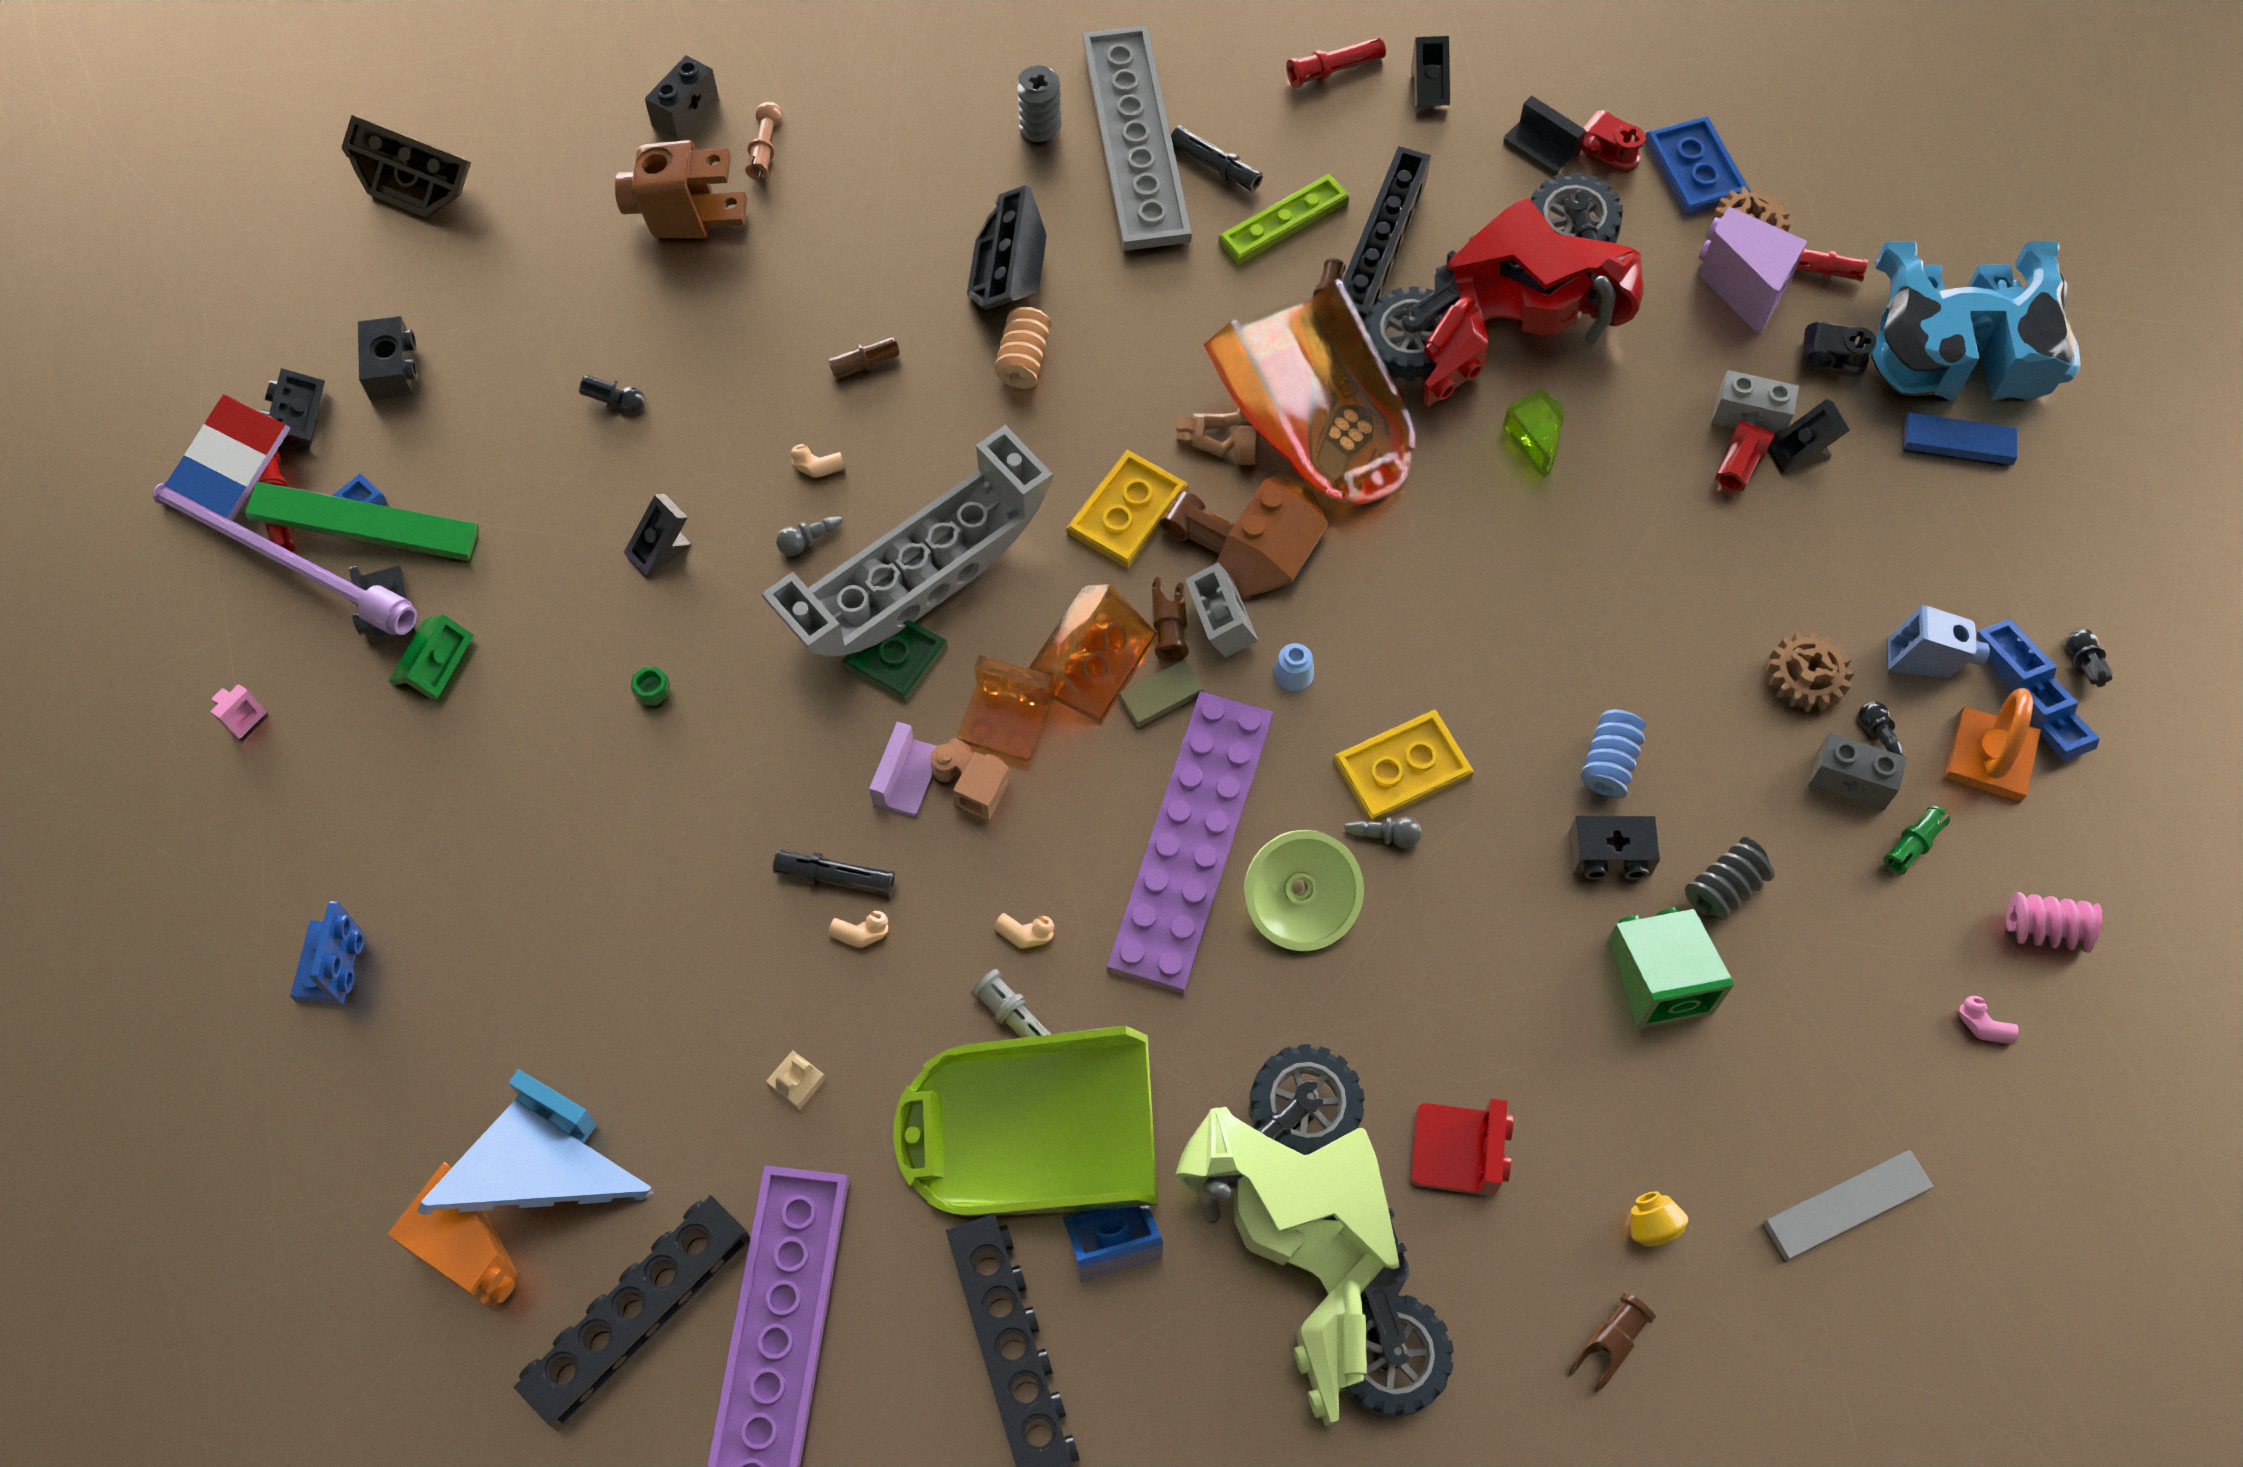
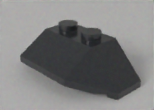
M1028 184L998 195L995 201L997 206L986 218L975 240L967 296L985 310L1039 292L1047 234L1032 189Z

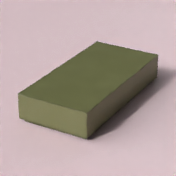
M1184 659L1119 692V700L1137 728H1140L1198 698L1199 692H1204V688Z

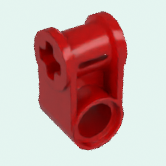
M1597 111L1583 127L1586 133L1581 151L1612 165L1618 170L1630 171L1635 169L1640 162L1639 148L1643 146L1645 141L1643 130L1638 126L1631 125L1614 117L1609 112Z

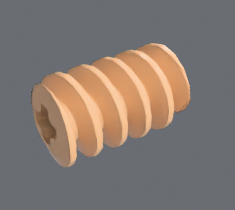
M1021 307L1014 309L1007 316L1006 326L1003 331L1004 336L1000 342L994 371L1002 382L1011 387L1030 389L1037 384L1040 363L1043 361V351L1046 349V340L1049 337V330L1047 328L1051 327V320L1042 311L1033 307Z

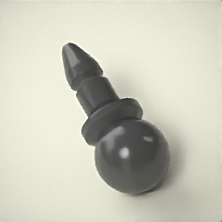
M840 516L826 517L821 522L817 521L808 525V528L803 522L799 523L797 528L786 527L777 535V547L784 555L796 556L804 550L805 546L812 547L814 545L813 539L825 535L826 532L833 531L842 523L843 519Z
M1387 817L1386 824L1373 821L1367 823L1366 821L1359 820L1347 823L1344 826L1346 831L1355 835H1367L1368 837L1375 838L1384 837L1385 844L1389 845L1391 842H1394L1401 848L1415 846L1422 834L1419 823L1411 817H1401L1395 821L1391 817Z

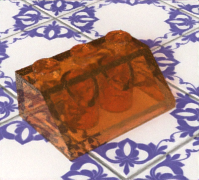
M1111 584L1083 586L1026 671V674L1050 698L1095 721H1101L1157 633Z

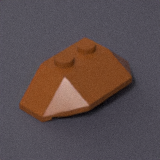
M1282 473L1264 479L1229 532L1216 563L1219 562L1234 580L1242 601L1251 598V595L1264 593L1292 583L1327 529V520L1313 489Z

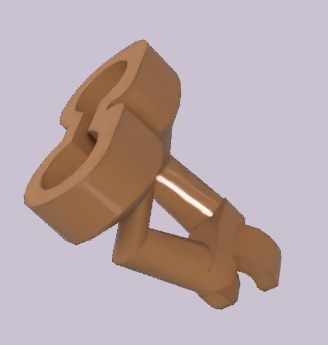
M1239 407L1237 412L1194 414L1193 418L1188 416L1177 418L1176 437L1179 443H1192V447H1197L1220 458H1223L1234 446L1238 464L1256 465L1258 431ZM1237 426L1235 433L1223 444L1205 435V430Z

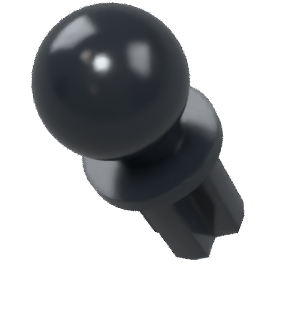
M584 375L579 386V393L581 395L607 403L606 408H610L611 402H614L620 411L627 415L640 413L646 404L645 396L641 390L636 387H626L622 390L617 389L618 381L616 380L611 384Z
M2084 628L2076 629L2067 637L2066 648L2074 656L2076 667L2084 671L2090 684L2103 687L2106 685V682L2111 681L2113 678V674L2105 661L2106 652L2098 645L2099 642L2095 633Z

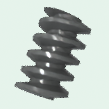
M1031 66L1023 70L1018 76L1019 128L1025 139L1032 142H1043L1055 137L1061 128L1060 81L1054 70L1047 66Z
M1746 836L1742 837L1738 844L1731 846L1728 853L1722 854L1716 863L1710 864L1706 872L1700 873L1694 882L1688 883L1685 887V894L1690 904L1700 913L1706 916L1714 915L1721 920H1726L1730 916L1729 908L1738 910L1742 905L1741 899L1744 901L1749 900L1753 895L1752 890L1760 891L1764 886L1763 881H1771L1775 874L1764 849L1755 840Z

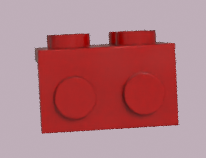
M1491 1098L1485 1111L1432 1103L1420 1104L1416 1111L1411 1181L1413 1184L1421 1187L1495 1197L1502 1185V1181H1509L1511 1170V1157L1504 1156L1505 1140L1511 1141L1514 1125L1513 1115H1507L1508 1101Z

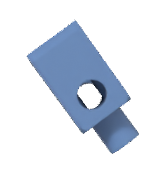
M1921 605L1887 638L1888 671L1948 678L1952 677L1967 663L1984 665L1990 653L1987 643L1976 641L1975 624L1972 620Z

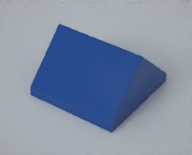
M1149 1206L1082 1211L1063 1217L1080 1282L1162 1259L1163 1241Z

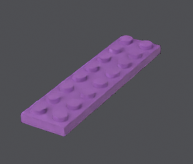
M1199 692L1107 964V972L1184 995L1273 719L1272 711L1205 692Z
M764 1165L707 1467H800L849 1185L848 1175Z

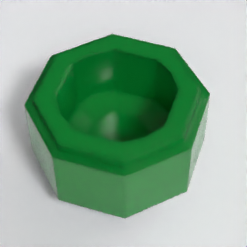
M643 667L632 676L631 691L642 705H658L669 697L670 681L668 676L659 667Z

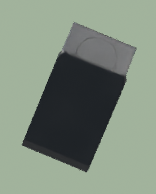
M1449 36L1415 37L1411 64V76H1414L1415 108L1450 105Z
M1826 399L1775 436L1769 446L1783 471L1790 472L1832 457L1827 447L1849 432L1850 429L1834 402Z
M666 494L654 495L624 554L645 576L653 575L691 545L689 540L680 532L688 517Z

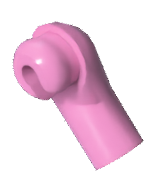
M1969 996L1965 999L1964 1004L1960 1006V1018L1978 1039L2016 1044L2019 1034L2016 1024L1993 1021L1986 1013L1988 1009L1986 1001L1979 996Z

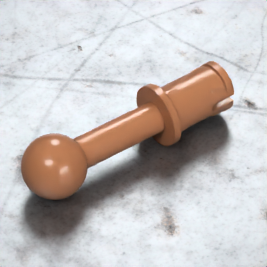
M768 101L761 103L756 109L755 116L760 125L757 138L749 142L747 148L749 159L745 172L750 178L756 180L760 178V173L762 178L767 176L769 160L773 158L775 148L770 142L773 127H776L782 121L780 107Z

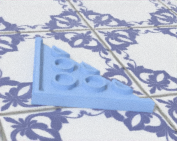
M514 1100L420 1202L417 1211L424 1215L431 1214L433 1210L458 1208V1212L493 1210L494 1206L519 1204V1208L553 1206L554 1202L578 1200V1204L611 1202L613 1198L634 1197V1200H644L651 1187L517 1100Z

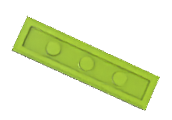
M1329 173L1220 234L1219 244L1240 265L1349 203L1350 195Z

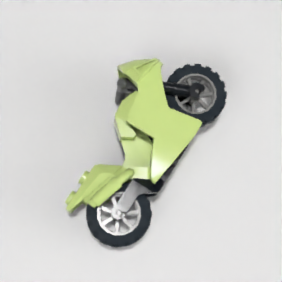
M1300 1044L1298 1048L1291 1049V1046L1280 1050L1279 1054L1272 1055L1257 1073L1250 1090V1105L1248 1107L1249 1116L1254 1123L1253 1128L1232 1116L1227 1107L1211 1109L1188 1141L1181 1155L1175 1175L1178 1181L1194 1192H1200L1201 1206L1206 1219L1209 1221L1219 1219L1221 1210L1218 1200H1228L1231 1197L1232 1190L1234 1192V1222L1246 1248L1281 1265H1285L1287 1262L1311 1272L1321 1280L1328 1296L1298 1328L1296 1332L1298 1347L1293 1348L1298 1369L1301 1374L1308 1373L1313 1388L1312 1391L1308 1392V1399L1315 1418L1322 1417L1325 1426L1339 1420V1392L1345 1390L1350 1395L1349 1398L1353 1403L1368 1409L1367 1412L1379 1416L1381 1414L1392 1418L1410 1415L1430 1405L1446 1388L1448 1384L1446 1382L1453 1370L1454 1362H1451V1354L1454 1353L1453 1343L1446 1334L1448 1331L1446 1324L1443 1320L1439 1321L1434 1315L1436 1311L1427 1304H1421L1413 1296L1398 1295L1410 1275V1267L1404 1256L1407 1249L1404 1242L1399 1243L1392 1219L1395 1215L1392 1208L1388 1209L1377 1158L1367 1132L1364 1128H1358L1364 1115L1363 1101L1365 1100L1363 1088L1360 1089L1358 1084L1360 1080L1355 1070H1350L1347 1066L1348 1062L1342 1056L1338 1055L1336 1057L1330 1054V1049L1322 1046L1316 1049L1311 1048V1044ZM1301 1074H1309L1319 1077L1317 1082L1310 1080L1303 1082ZM1290 1076H1293L1297 1088L1295 1094L1278 1088ZM1325 1082L1330 1086L1336 1097L1319 1098L1317 1092ZM1276 1096L1289 1101L1278 1112L1275 1105ZM1337 1106L1336 1116L1332 1123L1319 1111L1321 1107ZM1314 1118L1324 1128V1130L1318 1133L1306 1134L1307 1125ZM1411 1331L1417 1335L1423 1349H1406L1404 1343ZM1366 1349L1373 1353V1363L1368 1366L1366 1362ZM1411 1357H1424L1423 1369L1419 1376L1406 1363ZM1399 1368L1412 1381V1384L1394 1389L1395 1370ZM1375 1369L1387 1373L1385 1387L1376 1383L1368 1374Z

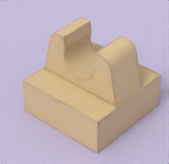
M792 1050L767 1079L766 1084L797 1110H800L826 1078L820 1070Z

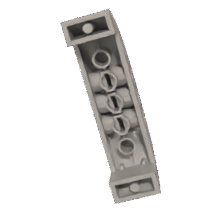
M1005 425L976 445L978 471L809 588L792 572L762 593V597L806 648L815 654L842 656L879 644L906 628V625L903 624L904 621L915 622L993 564L1015 542L1040 508L1052 483L1053 473Z

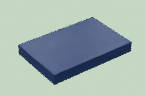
M1708 116L1646 132L1645 143L1685 216L1717 208L1720 199H1727L1728 193L1731 190L1739 195L1741 188L1746 187L1748 192H1751Z

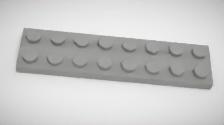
M1148 26L1082 33L1083 47L1123 251L1191 242L1192 232Z

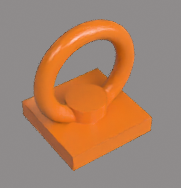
M2019 688L2013 691L2005 701L1998 716L1966 706L1961 709L1956 723L1944 778L2020 802L2024 800L2028 793L2041 729L2029 726L2033 709V698L2029 690Z

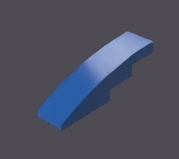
M2011 619L1977 631L1976 636L1979 642L1989 645L1990 653L1988 658L2010 694L2019 688H2025L2032 694L2033 709L2030 722L2035 728L2041 729L2040 735L2063 762L2097 749L2100 738L2075 713L2078 701L2054 678L2057 666Z

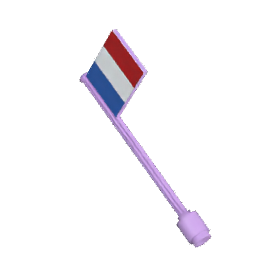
M223 394L168 481L154 488V501L158 504H168L358 604L359 617L391 635H404L414 627L417 620V611L409 600L379 585L372 586L365 591L232 521L289 432L290 427Z

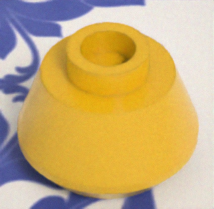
M1654 1191L1643 1194L1635 1200L1636 1205L1631 1209V1236L1636 1242L1648 1247L1658 1246L1678 1238L1685 1232L1688 1217L1671 1197L1660 1195V1192Z

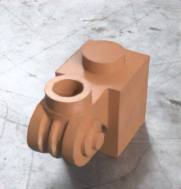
M952 738L949 743L935 747L930 756L934 777L942 782H949L956 776L959 777L953 789L954 806L989 821L1010 783L1009 767L997 756L991 754L984 756L975 751L971 753V748L965 742Z

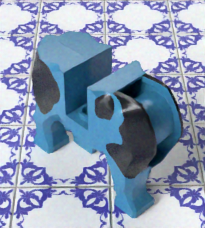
M1887 241L1883 243L1874 263L1875 268L1885 272L1890 279V302L1882 314L1879 331L1876 336L1877 343L1871 354L1874 366L1880 376L1899 394L1909 396L1938 395L1948 400H1956L1979 360L1978 353H1981L1991 400L2008 397L2031 400L2051 394L2059 383L2069 382L2074 379L2079 373L2081 360L2078 343L2064 312L2067 299V282L2059 271V263L2056 259L2059 253V242L2029 241L2024 245L2015 264L2016 269L2022 273L2026 280V288H2021L2020 282L2013 279L2012 265L1985 264L1977 266L1969 281L1970 287L1943 290L1944 282L1941 279L1942 265H1923V261L1917 257L1916 242Z

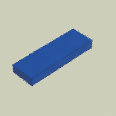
M1908 412L1904 423V449L2014 465L2018 458V428Z

